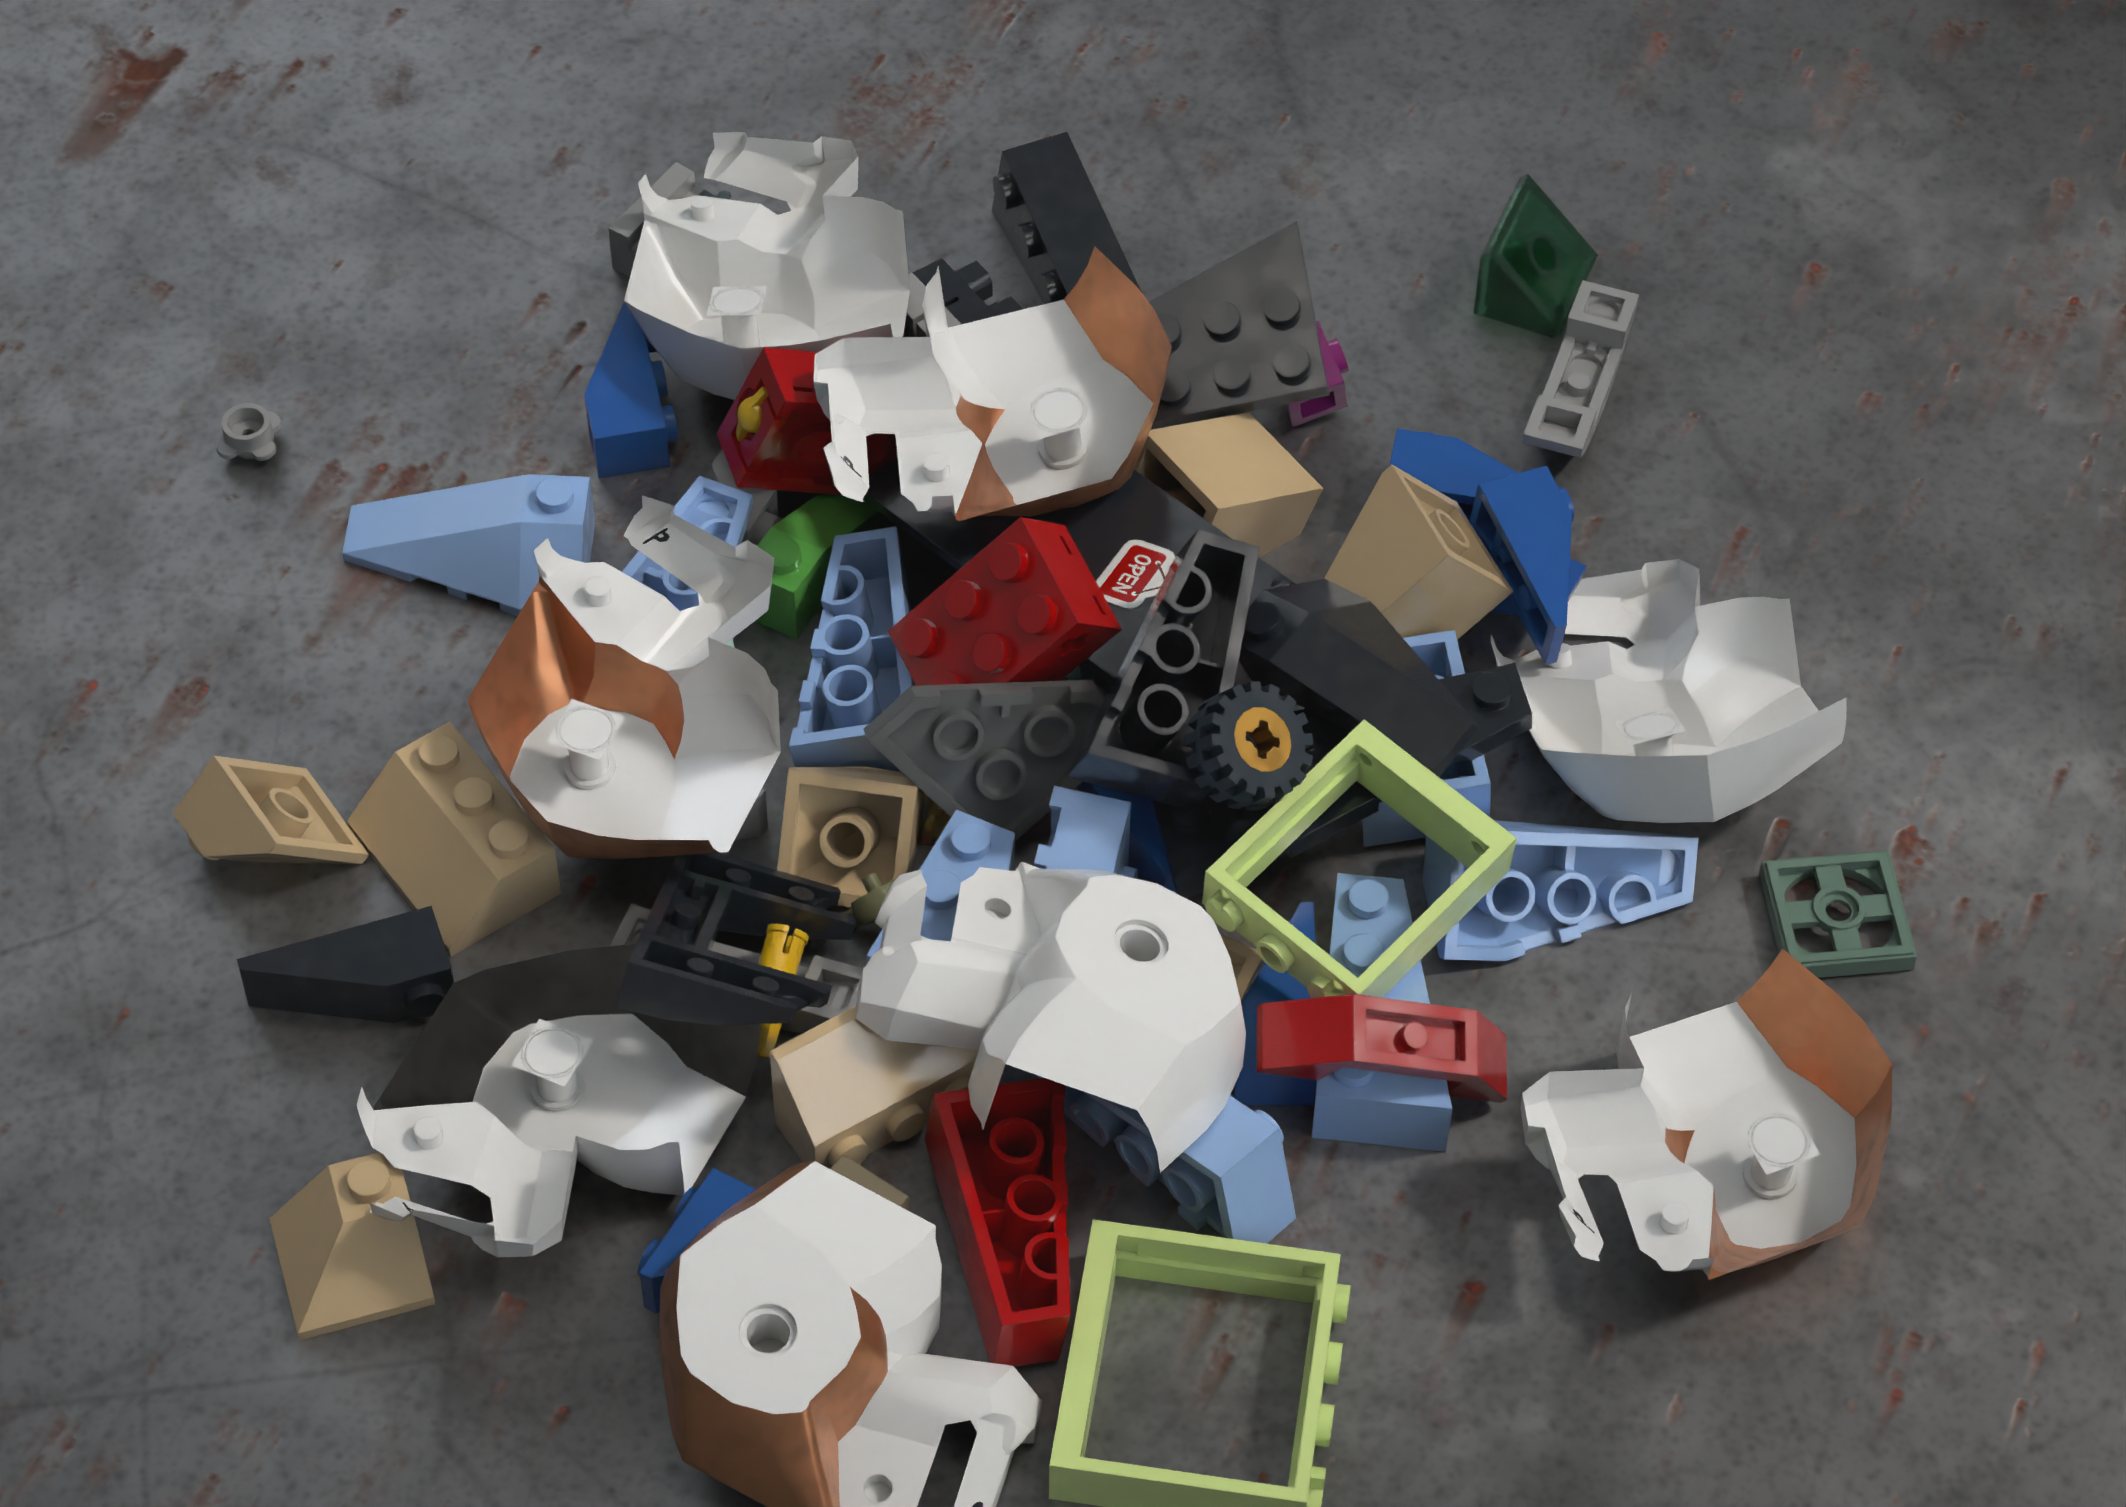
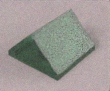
M1529 174L1519 178L1480 256L1473 313L1553 338L1561 335L1582 280H1587L1598 254Z

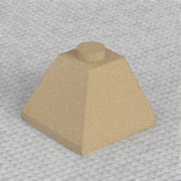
M213 755L173 811L174 816L188 834L190 846L197 853L210 860L226 859L265 863L363 864L369 856L307 768Z
M790 767L788 769L777 870L838 887L841 891L838 906L851 907L853 901L868 893L861 881L864 877L876 872L881 884L884 885L897 879L902 874L913 872L921 835L925 793L900 771L870 767Z
M381 1152L328 1165L269 1218L299 1341L435 1305L415 1217L410 1215L402 1222H398L370 1213V1203L374 1205L376 1202L383 1204L394 1197L410 1201L402 1169L394 1168Z

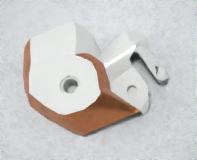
M1094 246L1088 266L1078 283L1064 300L948 328L938 267L936 274L926 286L922 304L927 337H845L815 354L814 387L816 397L824 414L831 421L832 442L823 449L834 485L840 493L848 498L863 502V497L869 488L866 436L874 433L895 434L901 494L913 502L917 511L953 512L956 520L961 521L976 516H1035L1076 507L1118 490L1131 477L1154 422L1167 376L1172 346L1155 309L1138 287Z
M642 496L643 508L633 517L624 537L628 538L634 548L698 592L699 606L679 611L665 596L605 562L585 563L560 556L552 549L547 538L534 550L538 565L539 581L468 698L475 723L512 792L534 824L567 857L629 859L728 852L781 752L778 690L771 684L765 668L746 652L726 645L728 641L768 611L775 557L748 540L734 547L674 515V505L646 496Z
M1782 949L1768 970L1737 1002L1629 1037L1626 1031V1020L1632 996L1631 987L1616 1050L1618 1069L1549 1072L1522 1093L1520 1109L1525 1144L1534 1157L1543 1166L1550 1169L1564 1199L1558 1205L1560 1217L1573 1246L1581 1257L1600 1261L1598 1256L1604 1243L1578 1179L1584 1174L1609 1175L1618 1185L1639 1249L1656 1260L1664 1271L1703 1270L1710 1280L1729 1272L1771 1261L1852 1231L1864 1222L1876 1195L1891 1125L1893 1064L1863 1019L1834 990Z
M816 1161L799 1163L786 1169L722 1213L699 1232L666 1270L660 1288L659 1354L671 1432L681 1459L686 1464L767 1507H917L945 1425L971 1420L977 1435L954 1507H996L1015 1449L1021 1443H1034L1042 1409V1400L1014 1366L926 1354L939 1329L941 1312L942 1263L936 1243V1225Z

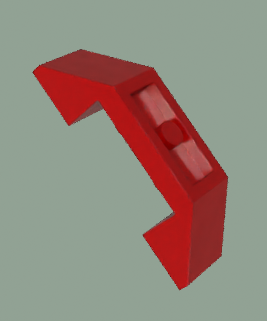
M1358 994L1268 1002L1257 1006V1073L1320 1080L1334 1071L1345 1067L1446 1080L1450 1097L1498 1103L1507 1100L1506 1034L1477 1010Z

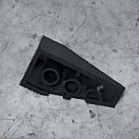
M1327 579L1264 589L1249 606L1238 661L1251 681L1260 682L1262 687L1272 684L1280 688V696L1290 695L1297 702V705L1349 732L1365 719L1438 777H1440L1477 731L1478 727L1475 721L1370 600Z

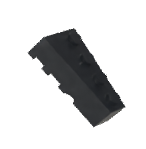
M1068 132L1002 151L998 176L993 177L995 194L992 213L1043 303L1048 304L1066 298L1088 266L1094 246L1140 290Z
M1199 529L1194 533L1176 555L1067 777L1190 811L1212 791L1209 785L1200 788L1194 780L1200 775L1197 767L1190 769L1188 767L1186 757L1193 754V748L1185 747L1184 739L1186 734L1194 731L1187 724L1191 715L1200 711L1198 706L1211 697L1234 687L1260 549L1259 546Z

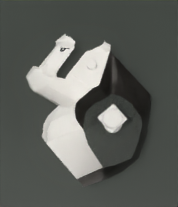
M636 944L568 950L485 969L454 982L374 1107H371L361 1087L357 1109L372 1148L384 1154L394 1168L472 1185L490 1197L493 1222L483 1224L469 1221L398 1197H394L383 1204L376 1202L374 1205L370 1203V1213L398 1222H402L410 1215L470 1236L474 1243L482 1250L496 1257L534 1256L562 1241L576 1162H580L595 1174L626 1188L683 1197L686 1191L693 1186L746 1098L758 1051L761 1025H712L674 1021L618 1009L617 1004L627 963Z

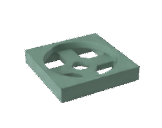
M1889 850L1761 862L1759 878L1778 954L1784 949L1818 978L1914 970L1917 953ZM1815 877L1819 892L1814 900L1786 902L1785 895L1792 887L1803 880ZM1844 877L1852 878L1867 885L1877 894L1860 896L1853 889L1846 887ZM1830 904H1842L1849 909L1851 916L1847 920L1836 921L1827 915L1825 909ZM1891 920L1893 930L1888 942L1883 947L1863 949L1858 933V928H1860L1861 924ZM1820 927L1823 931L1830 934L1834 951L1819 953L1806 951L1796 943L1793 929Z

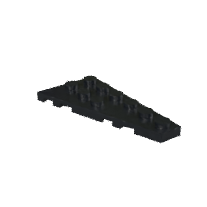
M1297 221L1149 301L1155 309L1172 346L1165 384L1150 430L1225 417L1330 395Z
M1515 663L1439 679L1478 727L1477 731L1449 765L1457 761L1467 764L1532 729V711ZM1307 709L1294 711V713L1298 715L1304 712L1309 723L1303 725L1302 729L1304 734L1312 733L1314 744L1305 749V753L1313 756L1311 767L1302 770L1306 775L1350 732ZM1247 734L1246 740L1252 742L1254 747L1257 748L1253 738ZM1356 781L1277 858L1282 855L1293 858L1378 812L1379 803L1382 800ZM1209 793L1192 811L1151 800L1176 894L1202 907L1206 870L1282 797L1254 808L1247 809V806L1240 809L1228 807V799L1217 803L1209 797Z

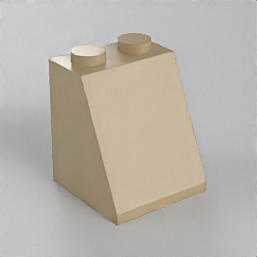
M1249 412L1152 429L1134 470L1232 539L1259 546V558L1301 535L1323 490V487Z
M1392 464L1382 472L1324 579L1370 600L1402 638L1455 630L1458 640L1514 592L1458 503Z

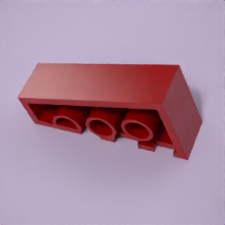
M1047 1078L998 1084L984 1129H982L981 1121L971 1107L969 1089L933 1094L924 1139L989 1362L1014 1367L1059 1360L1070 1319L1069 1237H1067L1066 1232L1068 1185L1065 1182V1151L1067 1147L1066 1123H1064L1065 1085Z

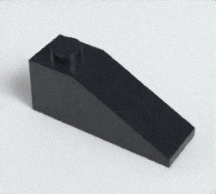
M432 906L237 959L249 1007L391 1023L409 1018L433 1016L454 983L452 967Z

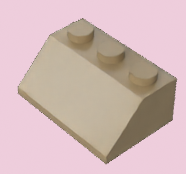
M451 722L395 751L347 820L349 828L413 910L432 906L446 952L450 957L561 894L555 848Z
M856 1006L770 1050L775 1124L803 1163L816 1161L831 1169L844 1154L860 1165L868 1154L892 1141L901 1142L915 1136L928 1122L933 1094L969 1089V1079L979 1050L885 1040L856 1019Z

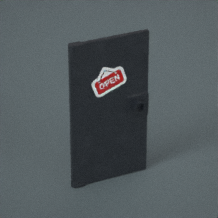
M898 458L869 475V488L863 497L864 501L956 570L962 568L1020 517L1065 525L1122 628L1119 633L1082 663L1111 686L1180 550L1198 529L1231 538L1136 470L1114 492L1076 507L1035 516H976L958 521L953 512L917 511L913 502L901 494ZM1258 557L1249 606L1264 589L1296 583Z

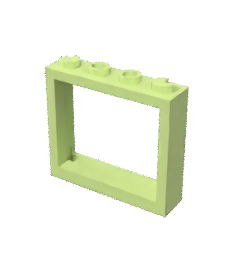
M1093 1219L1049 1465V1499L1102 1507H1321L1326 1468L1313 1466L1315 1446L1329 1447L1335 1407V1405L1321 1403L1324 1384L1338 1385L1343 1343L1330 1341L1332 1322L1346 1324L1351 1285L1337 1284L1341 1254ZM1115 1276L1313 1304L1288 1487L1085 1458Z

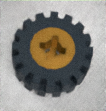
M1260 682L1239 684L1204 701L1198 706L1200 711L1191 715L1187 725L1193 728L1194 731L1185 735L1184 746L1193 748V754L1186 757L1189 769L1198 768L1200 775L1194 780L1200 788L1209 785L1212 788L1209 797L1217 803L1228 799V807L1240 809L1247 806V809L1254 808L1293 791L1292 788L1300 785L1305 779L1306 775L1302 770L1311 767L1313 759L1312 755L1305 753V749L1314 744L1312 733L1304 734L1302 726L1309 722L1304 712L1298 715L1294 713L1292 709L1297 702L1290 695L1282 698L1278 697L1280 688L1272 684L1261 688ZM1247 734L1253 738L1257 748L1254 747L1252 742L1246 740Z

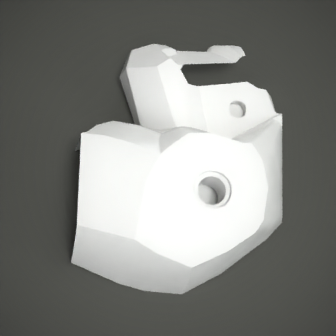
M745 132L713 133L715 148L708 158L704 178L717 180L787 201L791 211L779 215L762 204L696 195L683 199L668 200L658 196L652 190L646 174L638 182L645 221L624 302L649 342L682 381L712 394L735 400L763 347L820 352L845 337H903L910 294L903 211L894 209L882 201L864 197H851L858 190V154L852 141L821 136L812 143L748 137Z
M1680 559L1645 563L1641 570L1581 579L1568 601L1565 634L1627 637L1635 644L1629 649L1622 648L1609 641L1572 646L1562 643L1557 662L1545 665L1537 650L1513 660L1502 656L1496 648L1493 636L1491 635V644L1497 666L1511 663L1516 664L1532 711V729L1528 731L1543 757L1575 794L1602 816L1611 819L1654 823L1715 822L1758 802L1778 790L1842 744L1846 726V698L1818 711L1801 687L1790 599L1746 597L1700 606L1699 568Z
M1021 862L1015 871L979 867L973 876L961 882L951 941H942L920 936L927 890L922 870L902 874L890 885L875 920V923L883 929L880 949L872 955L867 965L863 968L858 985L856 1019L885 1040L979 1050L969 1079L968 1088L971 1107L981 1121L982 1129H984L1005 1064L1137 1110L1148 1127L1156 1147L1160 1173L1197 1140L1223 1110L1243 1067L1246 1030L1231 958L1214 920L1200 905L1157 883L1104 870L1040 869Z

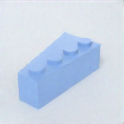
M896 526L837 535L834 538L821 598L823 610L819 628L814 629L810 647L812 653L811 665L807 680H803L799 698L800 715L797 728L793 727L789 743L795 767H870L900 771L867 740L863 730L910 686H916L888 633L889 629L912 611L908 571Z
M1337 873L1329 955L1358 978L1413 924L1403 879ZM1421 960L1383 998L1430 1004ZM1342 1067L1317 1080L1312 1138L1446 1152L1452 1115V1104L1447 1081Z
M1065 1085L1064 1114L1101 1147L1104 1148L1113 1140L1121 1158L1130 1168L1129 1171L1147 1187L1157 1179L1165 1185L1173 1197L1181 1204L1178 1206V1214L1197 1231L1208 1223L1224 1238L1267 1244L1296 1219L1282 1145L1284 1136L1279 1125L1266 1112L1262 1110L1254 1112L1230 1094L1225 1107L1209 1128L1160 1173L1156 1147L1148 1127L1137 1110Z

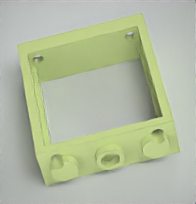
M1364 719L1306 774L1305 779L1300 785L1292 788L1293 791L1284 795L1206 870L1202 904L1205 905L1207 913L1217 925L1229 932L1236 930L1256 947L1257 953L1270 968L1280 973L1288 972L1307 988L1311 998L1348 994L1383 998L1510 871L1517 838ZM1356 781L1468 868L1358 978L1246 888Z

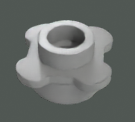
M243 403L230 408L221 419L223 438L216 442V450L219 456L225 459L239 456L245 459L255 458L256 460L264 461L276 453L273 438L275 432L281 428V420L276 413L267 411L262 406L254 403Z

